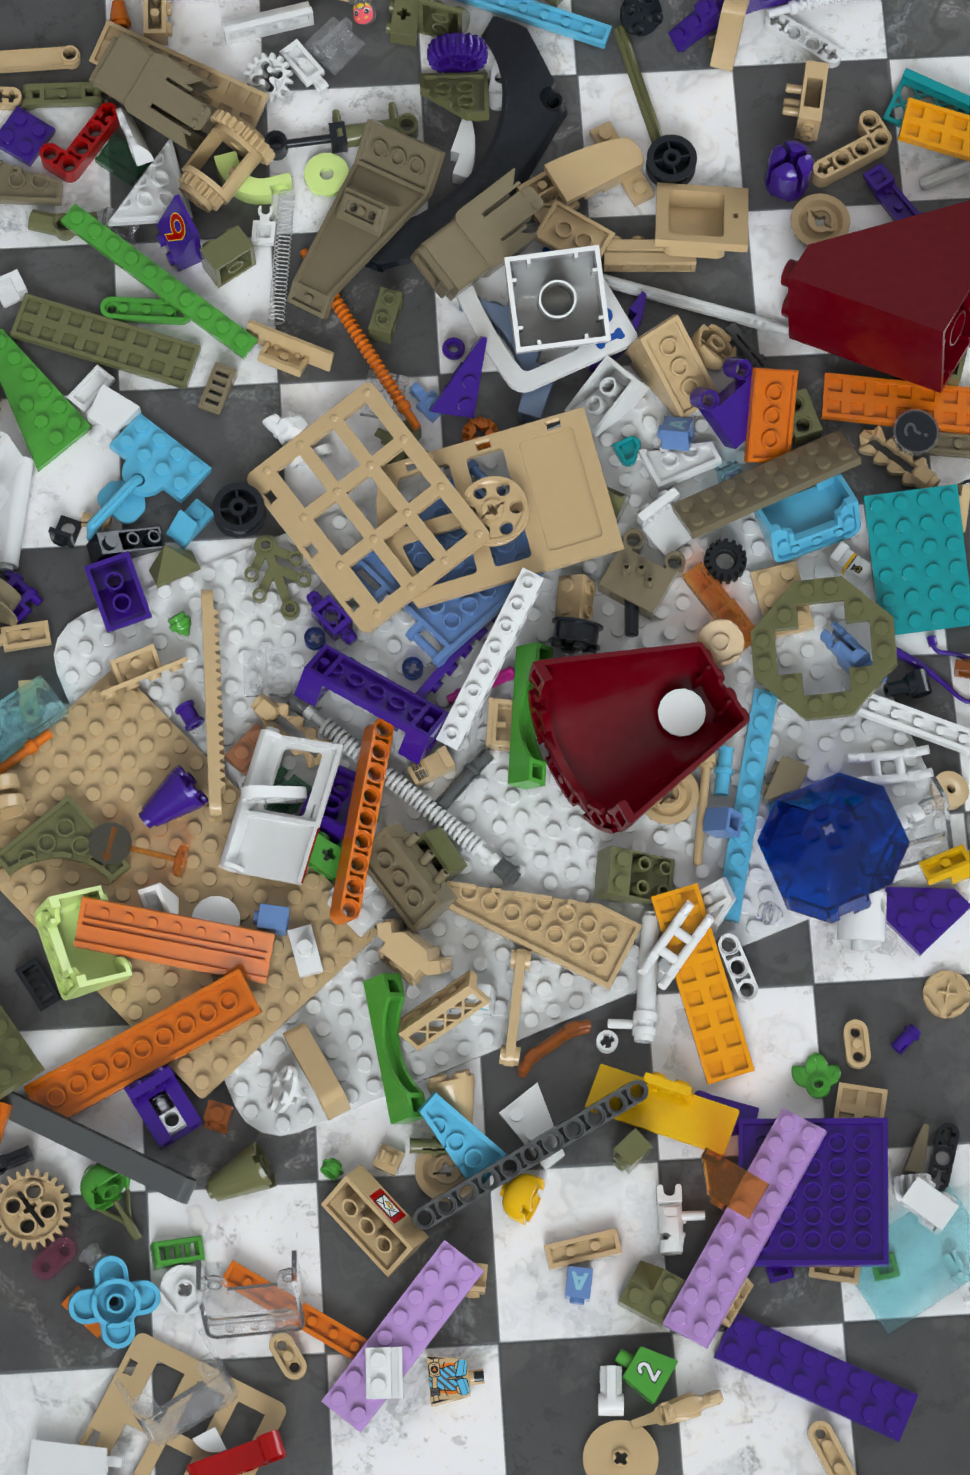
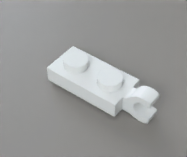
M298 39L279 51V55L284 58L285 62L290 64L292 71L306 87L313 84L322 97L330 92L328 83L322 78L325 75V70Z

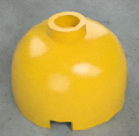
M527 1173L520 1174L511 1179L509 1183L503 1184L500 1196L503 1197V1210L509 1218L522 1225H526V1221L529 1222L532 1219L541 1200L538 1197L539 1189L544 1191V1179Z

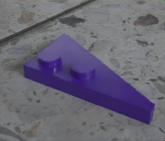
M480 336L478 341L472 345L471 351L464 362L459 364L452 374L450 382L441 390L442 393L434 405L430 406V412L474 418L487 337Z

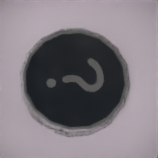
M911 409L897 417L892 427V438L901 452L911 456H920L934 448L939 438V427L931 414L923 410Z

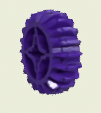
M462 32L444 33L443 36H437L436 39H432L431 43L428 44L427 60L429 66L433 70H437L438 73L477 72L479 69L484 68V65L487 63L488 47L484 39L476 34L471 35V33L465 34Z

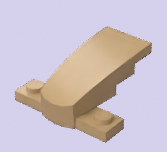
M610 121L590 130L589 135L595 143L594 145L579 149L544 164V171L566 205L582 197L586 200L600 191L605 193L618 184L622 186L634 207L655 196V192L641 172L644 160L640 148L630 138H620Z

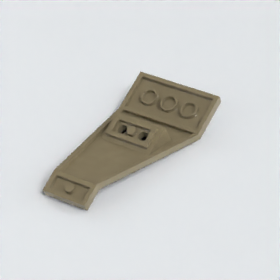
M368 119L355 161L293 279L287 302L322 319H328L335 296L432 196L446 152L373 119Z

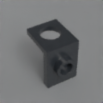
M61 515L56 528L49 527L48 532L51 541L60 547L74 548L82 528V522ZM72 524L75 527L74 533L62 531L63 525Z

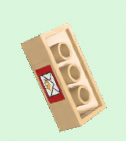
M362 1164L345 1175L321 1204L387 1277L410 1258L429 1237L422 1229L413 1225L411 1217Z

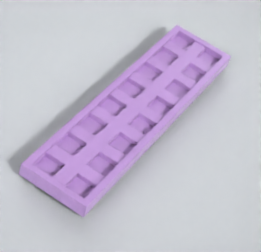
M444 1240L321 1402L362 1433L387 1400L366 1399L365 1348L403 1347L404 1378L484 1273V1270Z

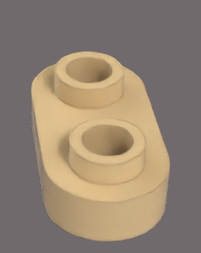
M854 1019L847 1022L843 1029L845 1058L851 1068L863 1069L871 1059L868 1028L861 1020ZM851 1030H857L859 1036L853 1037L850 1033ZM856 1053L860 1054L862 1060L856 1061L853 1055Z
M283 1332L273 1335L269 1342V1349L283 1374L290 1380L303 1378L307 1372V1363L292 1337ZM279 1342L287 1344L285 1350L280 1351L277 1348ZM293 1363H297L299 1365V1370L297 1372H292L290 1370V1366Z

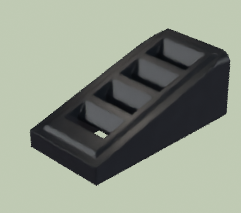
M36 957L14 970L40 1012L62 999ZM36 967V972L28 977L24 976L25 972ZM41 975L42 980L32 986L29 984V981ZM46 983L48 986L46 989L38 994L34 992L35 989ZM51 991L53 996L41 1003L39 998Z

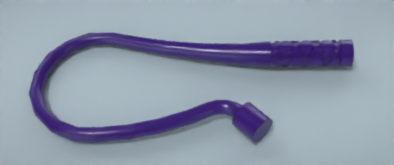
M936 635L926 638L929 647H932L933 651L937 654L970 659V656L938 649ZM896 646L897 658L917 669H926L927 675L945 687L958 700L965 704H970V699L959 695L932 669L916 657H913V655Z

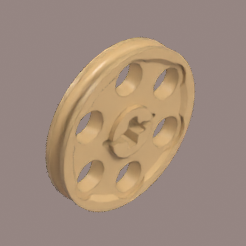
M502 476L484 477L471 484L462 495L470 508L476 510V515L485 527L490 528V538L484 546L496 547L510 543L525 529L530 514L529 502L522 488L513 480ZM502 485L510 487L509 493L505 496L498 494V489ZM478 489H486L487 494L484 498L477 499L474 497ZM514 503L523 504V509L520 513L511 512V507ZM492 507L497 509L498 514L495 516L489 510ZM460 523V525H461L462 529L464 530V532L466 533V535L469 534V533L466 531V529L462 526V524ZM509 523L513 525L511 533H501V527L504 524Z

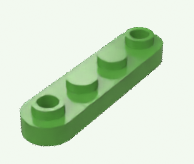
M111 296L105 298L100 305L102 316L121 322L185 325L191 321L186 316L179 317L178 313L180 312L163 299ZM112 308L116 309L115 313H109L108 311Z

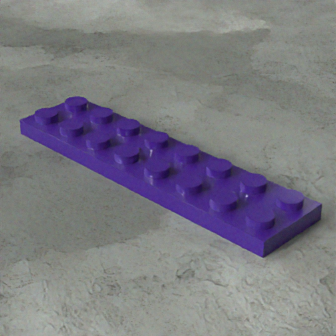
M739 1313L736 1315L731 1326L726 1328L714 1356V1359L897 1442L901 1439L918 1397L916 1393Z

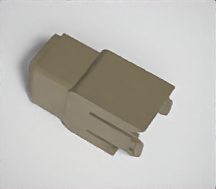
M121 34L119 38L113 37L92 72L89 82L125 105V109L131 115L183 148L195 152L201 145L200 140L204 141L205 138L167 113L192 129L201 130L209 134L214 127L210 117L216 111V108L191 92L194 90L208 99L209 96L203 93V91L218 87L183 64L158 54L130 36Z
M515 168L459 209L448 224L421 243L410 258L440 298L446 296L452 301L480 278H487L503 267L504 257L517 256L538 236L536 234L523 233L522 231L527 228L525 224L531 220L532 215L541 209L543 201L531 186L523 187L510 197L508 193L521 184L518 181L513 185Z

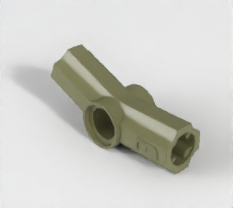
M35 209L30 212L28 230L54 235L62 241H68L77 236L68 228L59 229L62 225L61 219L66 213L52 214ZM97 212L89 213L98 220Z

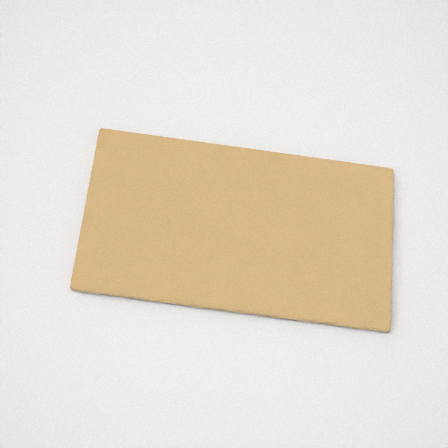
M109 671L45 729H49L53 737L39 747L40 750L33 755H27L3 773L17 774L22 788L19 794L24 795L28 809L22 815L0 823V850L67 795H70L96 827L106 823H117L130 833L132 848L125 860L131 868L115 882L111 883L96 869L73 860L50 859L35 862L17 870L10 876L0 865V891L36 929L35 911L50 896L101 885L103 892L108 897V901L144 908L138 890L159 882L179 898V915L192 917L193 911L200 901L210 896H222L228 898L236 905L240 913L241 927L257 930V925H253L255 910L260 909V903L289 907L290 919L288 930L311 924L323 973L300 978L288 932L287 936L275 935L267 983L247 981L263 1013L168 1064L200 1099H205L377 937L378 933L377 929L373 927L360 937L347 923L343 925L335 924L331 920L330 906L327 904L331 896L329 892L334 886L324 876L310 867H307L302 885L233 873L218 867L241 791L226 776V793L221 795L222 816L209 815L208 801L198 810L158 827L148 828L138 813L142 811L144 804L169 772L178 765L186 773L190 772L197 781L194 786L198 791L202 790L209 800L207 757L138 687L130 690L123 687L117 690L118 695L105 699L104 696L97 697L95 692L117 684L112 671ZM112 827L109 838L111 844H113L118 828ZM125 957L132 965V976L122 982L99 989L97 992L130 1027H133L224 976Z

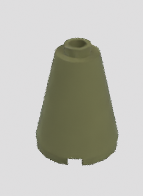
M252 1142L208 1178V1185L205 1188L211 1199L215 1198L217 1201H222L274 1188L277 1186V1179L275 1173L270 1175L269 1167L272 1165L264 1150L259 1144L256 1145V1142Z

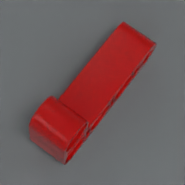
M110 102L99 106L66 151L53 143L44 144L39 150L43 167L67 183L76 182L119 127L120 123L115 110L117 106ZM94 132H100V133H101V134H99L98 136H92V135H91V134L94 133ZM81 149L87 150V152L83 154L78 153V151ZM49 155H55L53 159H46ZM69 166L74 167V169L71 171L65 170V168Z
M277 1429L264 1433L250 1442L191 1463L186 1468L189 1475H241L283 1459L288 1455L280 1432Z

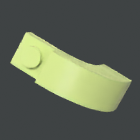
M236 151L214 156L216 171L222 185L230 177V168H237L240 164ZM290 172L268 178L249 176L233 197L254 205L273 204L272 195H279L282 191L293 190Z

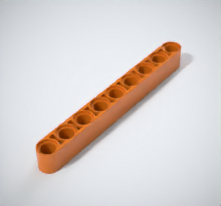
M381 718L368 724L363 732L330 907L331 920L337 925H343L356 919L361 910L394 732L393 725ZM356 840H358L360 847L356 844ZM351 862L354 863L356 870L353 869ZM347 885L351 888V893L348 891ZM343 908L346 910L347 916L343 913Z

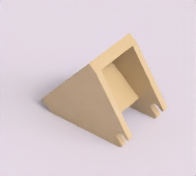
M677 314L672 315L636 338L624 352L632 361L630 363L631 368L675 417L686 418L698 410V408L693 407L690 403V394L693 389L702 387L718 393ZM706 395L703 397V403L706 400Z

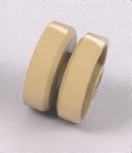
M0 774V823L12 820L25 813L28 809L24 795L19 794L22 788L17 774Z

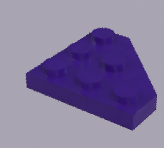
M885 888V892H887L886 923L919 956L970 909V903L956 889Z

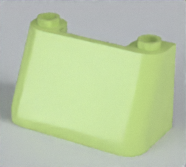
M101 885L50 896L35 911V923L59 993L65 1001L122 982L132 976V965L124 956L117 957V955L77 948L73 945L82 897L86 896L108 901V897L103 892Z

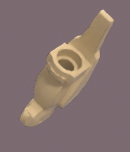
M721 1390L710 1391L703 1395H696L694 1392H690L660 1403L654 1408L653 1412L633 1419L630 1422L633 1429L653 1424L663 1426L684 1422L701 1416V1412L707 1408L720 1405L724 1398Z

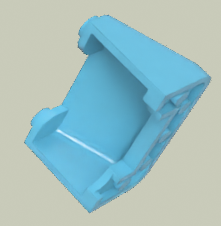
M841 473L816 484L812 488L793 494L753 512L773 558L780 563L851 538L861 528L858 500Z

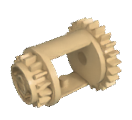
M216 109L210 117V121L214 126L182 167L183 174L178 179L180 184L179 191L193 204L208 213L211 210L218 211L222 204L227 205L259 163L267 166L275 157L274 150L269 147V144L264 142L265 138L259 131L242 118L231 116L222 109ZM223 141L244 159L237 168H230V177L220 187L200 170Z

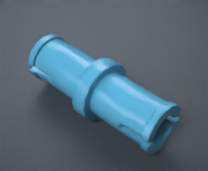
M722 746L718 749L717 767L714 768L716 781L713 794L729 796L730 776L733 775L731 766L734 748Z

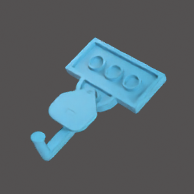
M140 413L110 443V449L125 460L122 469L123 481H111L99 492L97 501L101 509L87 523V541L89 542L96 533H99L97 529L111 515L123 524L134 523L145 512V497L157 495L164 490L182 504L211 473L212 468Z

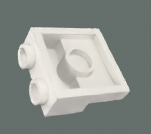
M368 873L360 914L356 919L347 923L360 937L365 935L376 923H379L395 909ZM347 885V889L351 893V888ZM333 887V888L330 890V892H329V894H330L331 896H330V898H329L327 904H328L330 907H331V902H332V896H333L334 887ZM343 908V913L347 916V912Z

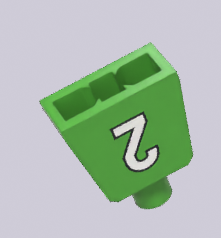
M640 1346L635 1356L622 1348L615 1359L616 1363L627 1369L622 1380L652 1405H654L678 1363L673 1358Z

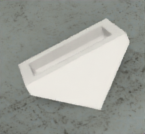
M160 882L138 890L144 908L179 914V898Z

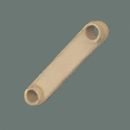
M73 45L0 51V73L59 69L73 70L81 62L80 52ZM70 55L75 56L73 59H66Z
M512 949L510 968L515 969L509 1024L506 1045H501L499 1064L510 1067L519 1066L521 1047L516 1046L523 979L524 971L530 970L532 952L526 949Z

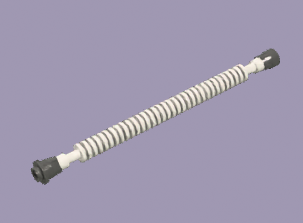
M293 694L287 701V704L290 705V710L301 715L309 722L313 721L320 727L319 733L323 734L331 742L344 745L343 752L352 757L354 761L357 760L356 763H358L362 742L357 741L356 737H352V734L343 729L341 725L338 726V723L336 721L333 722L332 718L324 719L318 714L316 708ZM389 764L387 765L384 781L387 788L390 787L392 792L395 791L394 793L399 795L401 799H404L406 803L409 802L411 807L414 806L413 809L419 810L418 813L423 814V817L428 818V821H433V825L437 826V828L442 827L449 838L452 837L453 841H457L458 845L462 844L461 847L466 849L468 853L472 851L471 855L473 857L478 854L486 860V864L503 880L505 886L509 883L514 885L521 876L519 872L521 867L519 865L515 866L504 857L501 858L496 853L492 854L484 847L486 843L484 840H481L479 836L475 838L476 834L474 832L471 833V830L469 828L466 829L464 824L461 826L462 823L459 820L457 821L450 813L447 814L445 809L442 810L443 807L437 806L438 803L428 798L427 794L423 795L424 792L422 790H419L417 786L413 787L414 784L412 782L409 783L407 778L404 779L403 775H399L398 771H395Z

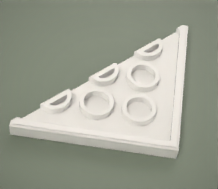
M171 139L167 141L111 217L108 226L158 223L173 197L178 194L191 219L193 218L189 200L178 189L180 187L178 179L182 174Z

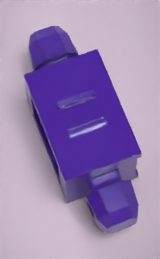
M313 590L306 596L307 602L312 607V618L334 641L341 637V640L350 646L357 641L356 633L352 629V619L329 594L323 599L318 592ZM326 611L328 615L334 614L338 617L337 626L335 621L329 622L326 620Z

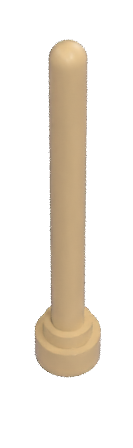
M716 753L712 754L699 766L701 768L693 852V864L695 866H700L703 860L705 832L702 831L706 808L708 807L711 769H714V765L717 763Z

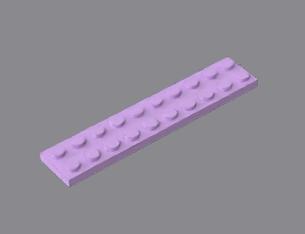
M784 1108L781 1109L664 1319L663 1326L708 1349L827 1133L825 1129Z

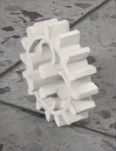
M272 52L269 57L262 53V59H258L256 56L253 57L255 63L247 64L251 69L244 72L249 77L244 83L269 94V98L273 103L276 102L277 96L283 99L284 95L282 93L284 91L290 92L287 85L293 84V81L289 79V76L293 75V71L287 70L290 64L288 62L283 63L284 58L282 56L276 58V54ZM267 63L270 64V66L267 67V71L271 75H273L269 78V82L272 83L274 86V90L272 92H268V89H270V84L266 80H264L268 78V73L264 71V65ZM278 72H282L283 75L281 78H275L276 76H278ZM257 77L264 78L260 79L258 84H255V79Z

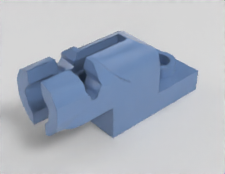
M838 622L831 623V626L834 628L832 634L826 629L822 631L820 640L837 657L838 665L848 674L851 667L873 665L870 653L850 633H847Z

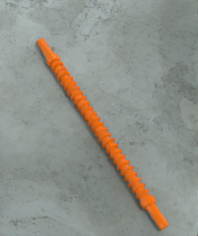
M307 248L300 251L303 259L308 252ZM338 293L334 298L331 308L338 314L337 317L341 319V323L344 324L347 333L351 334L350 337L354 339V343L357 344L360 353L364 354L363 358L367 359L370 368L374 369L373 373L377 374L376 378L380 379V384L383 385L386 393L390 395L389 398L393 400L397 411L404 415L413 431H417L421 428V424L410 409V402L405 399V395H402V390H398L399 386L395 384L396 381L392 379L393 376L389 374L388 369H385L386 365L382 364V359H379L376 350L372 349L373 345L369 344L370 340L366 339V334H362L363 330L360 329V325L356 323L357 320L353 318V314L350 313V309L343 303L344 300L340 298L341 295Z

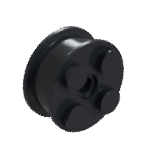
M664 135L657 138L650 145L647 152L646 173L649 179L656 186L657 182L688 184L695 174L697 153L694 146L686 138L679 135Z
M229 484L216 494L213 501L215 523L226 536L235 539L248 538L256 534L264 524L266 512L263 497L255 487L249 484Z
M574 617L552 618V623L555 625L553 637H550L548 640L551 646L561 648V652L574 654L575 650L586 654H596L600 650V645L597 643L599 632L603 631L604 628L601 624Z

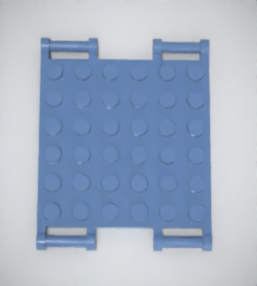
M470 460L467 463L470 475L473 474L478 480L488 477L479 468V464L475 460ZM451 476L448 480L455 487L453 478ZM500 486L498 489V494L500 496H503L506 492V489L503 486ZM481 489L475 492L477 499H482L486 496V493ZM440 498L418 516L422 521H426L452 512ZM509 523L501 527L502 534H509L513 530V525ZM461 528L435 537L447 551L465 537L466 533ZM525 529L510 543L490 547L495 566H502L531 556ZM421 541L406 544L404 547L406 555L416 573H419L435 560ZM374 551L351 567L378 604L383 601L386 595H391L401 587ZM473 554L433 585L474 574L477 568ZM361 568L380 586L378 590L375 591L357 574ZM516 581L418 609L411 601L403 609L416 623L407 630L405 636L425 651L433 659L432 663L439 668L445 664L453 653L500 613ZM425 629L443 649L438 652L420 635V632Z

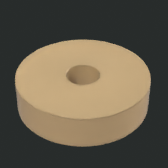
M944 771L932 780L930 794L933 801L939 807L946 810H955L967 801L969 787L966 780L960 774L953 771Z

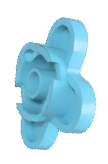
M107 1255L101 1257L94 1265V1286L73 1293L69 1298L67 1307L69 1315L78 1323L91 1324L98 1322L103 1341L112 1348L120 1349L128 1346L135 1337L134 1318L153 1312L158 1307L161 1296L158 1287L148 1280L129 1281L125 1262L117 1256ZM117 1297V1304L111 1306L109 1304L110 1299Z

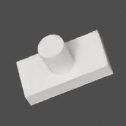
M311 924L287 930L299 977L304 978L323 973Z

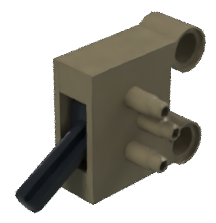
M635 528L629 529L624 533V549L617 552L598 584V592L624 605L625 636L630 638L639 635V614L652 620L675 579L683 574L686 563L684 555L678 551H671L666 555L663 567L640 555L644 545V535ZM629 539H636L639 544L632 546L627 541ZM676 561L680 564V567L672 568L668 563Z

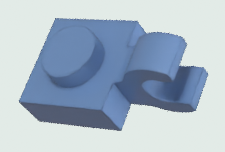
M415 382L409 387V393L419 401L416 409L430 422L434 423L442 414L430 412L429 408L432 404L434 405L439 395L434 390L427 394L422 386Z

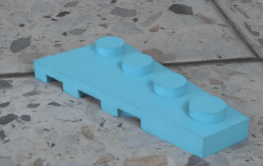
M435 1091L418 1109L465 1179L507 1155ZM488 1172L483 1174L481 1178L482 1184H484L492 1174Z

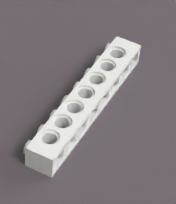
M522 568L436 740L455 750H461L546 581L545 578Z

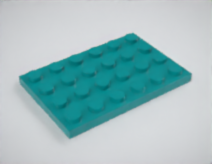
M953 484L862 496L875 603L893 616L895 635L970 626V585L958 485Z

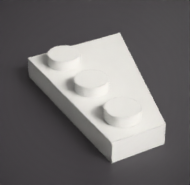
M538 1082L499 1112V1115L523 1144L554 1127ZM548 1135L545 1140L546 1146L550 1149L555 1148L557 1138L554 1135ZM528 1147V1151L536 1158V1151ZM563 1149L539 1163L541 1167L547 1171L565 1156Z

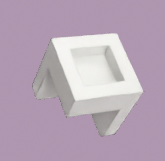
M16 269L0 276V302L2 306L7 308L22 301L25 293L28 294V291L18 270Z

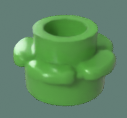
M335 1158L322 1161L320 1171L324 1176L331 1180H337L339 1175H343L344 1171L341 1169L342 1164Z

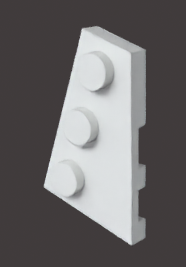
M713 442L692 444L689 451L662 449V447H660V450L647 451V449L638 450L639 456L658 491L722 465V459Z

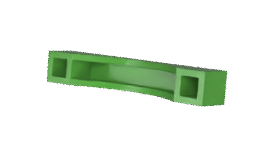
M539 642L516 647L508 785L523 790L545 786L546 761L537 743L528 699V691L533 689V683L529 681L532 663L537 660L553 658V648Z
M382 973L363 981L390 1123L410 1124L423 1119L418 1109L425 1102L424 1092L410 1076L400 1047L398 1030L401 1009L405 999L401 974Z

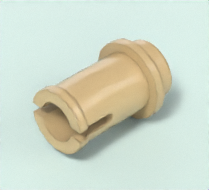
M83 512L81 527H87L88 521L95 514ZM112 516L99 527L102 528V531L111 528Z

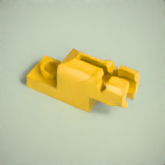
M963 844L918 862L929 886L947 878L950 879L952 885L970 878V850H966Z

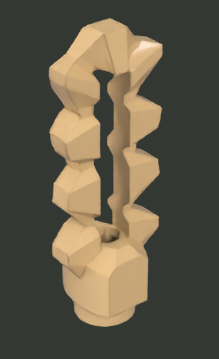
M879 425L874 430L864 429L859 435L860 447L858 452L865 456H874L873 463L879 466H887L886 472L890 476H903L902 484L904 486L922 489L939 485L941 479L928 468L926 459L921 457L913 461L912 452L904 448L899 449L895 436L886 440ZM873 439L879 441L882 446H886L895 455L901 457L910 466L914 467L912 473L905 471L900 465L888 459L886 455L877 451L869 443Z
M261 693L250 706L254 713L262 719L264 729L267 726L274 727L280 730L279 734L290 736L275 723L281 715L308 739L333 743L330 740L317 738L318 729L314 727L305 728V719L301 715L289 716L290 705L287 703H276L269 696ZM291 749L294 756L304 754L308 768L311 769L316 765H320L322 754L314 756L310 752Z

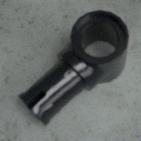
M926 669L911 671L902 680L888 682L883 685L886 697L906 694L907 696L911 695L913 699H917L933 692Z

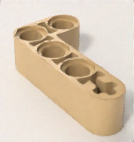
M724 0L710 67L732 72L750 0Z
M867 110L861 113L857 126V132L861 138L814 163L811 181L815 186L826 187L887 154L892 136L875 111ZM869 122L873 126H866L864 123ZM881 140V141H883L885 144L880 145V144H877L875 141ZM856 151H863L866 154L860 155ZM837 161H843L846 165H839Z
M305 1022L284 1032L283 1036L315 1092L328 1120L330 1121L350 1110L351 1107L340 1083Z

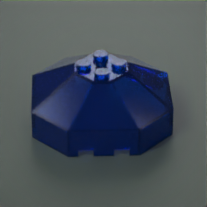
M840 772L776 799L757 840L786 908L830 924L839 921L840 916L853 911L856 914L871 906L869 894L892 885L910 845V841L884 786ZM832 824L835 832L825 835V831L822 828Z

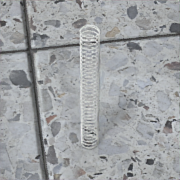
M282 191V192L279 193V199H280L281 197H282V198H286V199H282L281 201H284V200H285V201H292V202H294L295 196H296L295 194H294V197H293V196H289L290 198H287V197H284V196H281V195H280L281 193H285V192H289V193H293V192H290V191ZM295 202L293 204L282 203L280 205H292L294 208ZM280 206V207H281L280 209H292V210H293V208H287V207H282V206ZM281 211V212H280V213H291V214H293V212H287V211H286V212H284V211ZM283 215L280 216V217H291L292 220H294V219H293V216H283ZM280 219V220H279V221H290V222H292V220H283V219ZM280 223V224H279V225H290V226H292V224H283V223ZM279 225L276 226V229H277V227H279V229H289V230L292 229V228H282V227H280ZM279 231V233H288V234H291V232H282V231ZM279 235L278 237L275 238V243H278V241H285V242H290V241H291V240H281V239H278L279 237H288V238H290L291 236H281V235ZM291 242L288 245L278 243V245L289 246L291 248ZM277 247L278 249H284V250H289V249H290V248L287 249V248ZM278 249L274 250L273 257L279 253L288 254V257H290V252L286 253L277 251ZM285 256L274 257V259L279 258V257L288 258V257H285ZM288 258L289 260H287V261L278 260V261H275L274 263L277 264L276 262H279V261H281V262H288V261H290V258ZM277 264V265H275V266H279V265H280V266H287V267H288L287 269H289V266H288L289 264H287V265H283V264ZM277 268V269H275V270H286V271H288L287 269H282V268ZM276 272V273H275V274H286L287 277L289 276L287 273H279V272ZM279 276L274 277V278H285V279H287V277H279ZM275 280V281H274V282H284V283H287V281H278V280ZM275 284L274 286H284V287H286L287 285H278V284ZM274 288V290H283V291H286V289H277V288ZM274 292V294H282V295H285V294H286V293H276V292ZM274 294L270 295V304L275 302L284 303L287 301L285 299L286 297H276L273 296ZM275 298L285 299V301L283 302H271V300ZM284 303L285 305H283V306H280V305L270 306V304H269V307H270V308L275 307V306H278V307H284V306H286V303ZM277 313L271 314V315H282V316H284L283 314H277ZM270 314L268 316V322L271 324L279 325L285 322L283 318L273 317ZM275 318L281 319L283 322L272 323L269 320Z

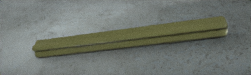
M621 25L615 27L613 33L650 140L653 143L663 134L628 33Z

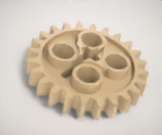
M26 1169L25 1176L22 1177L17 1171V1179L13 1180L8 1176L9 1184L7 1186L0 1183V1187L3 1190L0 1193V1235L7 1233L4 1238L5 1242L14 1239L13 1247L15 1248L20 1242L22 1243L23 1250H27L28 1245L31 1244L35 1251L37 1250L38 1243L47 1248L46 1240L49 1239L55 1243V1234L63 1236L60 1227L69 1226L64 1221V1218L72 1217L71 1213L66 1212V1209L71 1208L72 1204L65 1202L70 1195L69 1193L61 1194L65 1189L64 1184L56 1187L59 1179L54 1177L50 1181L49 1172H46L41 1177L39 1169H36L34 1175H31L29 1169ZM32 1187H40L41 1192L38 1197L30 1198L28 1196V1192ZM18 1192H22L29 1203L35 1207L34 1209L44 1222L45 1227L41 1228L30 1212L27 1213L28 1208L18 1196ZM13 1201L20 1202V1209L16 1213L8 1212V1206ZM48 1206L54 1207V1215L50 1218H44L42 1215L43 1210ZM27 1221H32L35 1225L30 1233L22 1231V1226Z

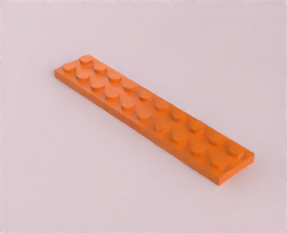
M238 968L25 1085L24 1089L29 1099L68 1118H72L123 1090L131 1083L151 1074L154 1070L174 1062L263 1012L243 973Z

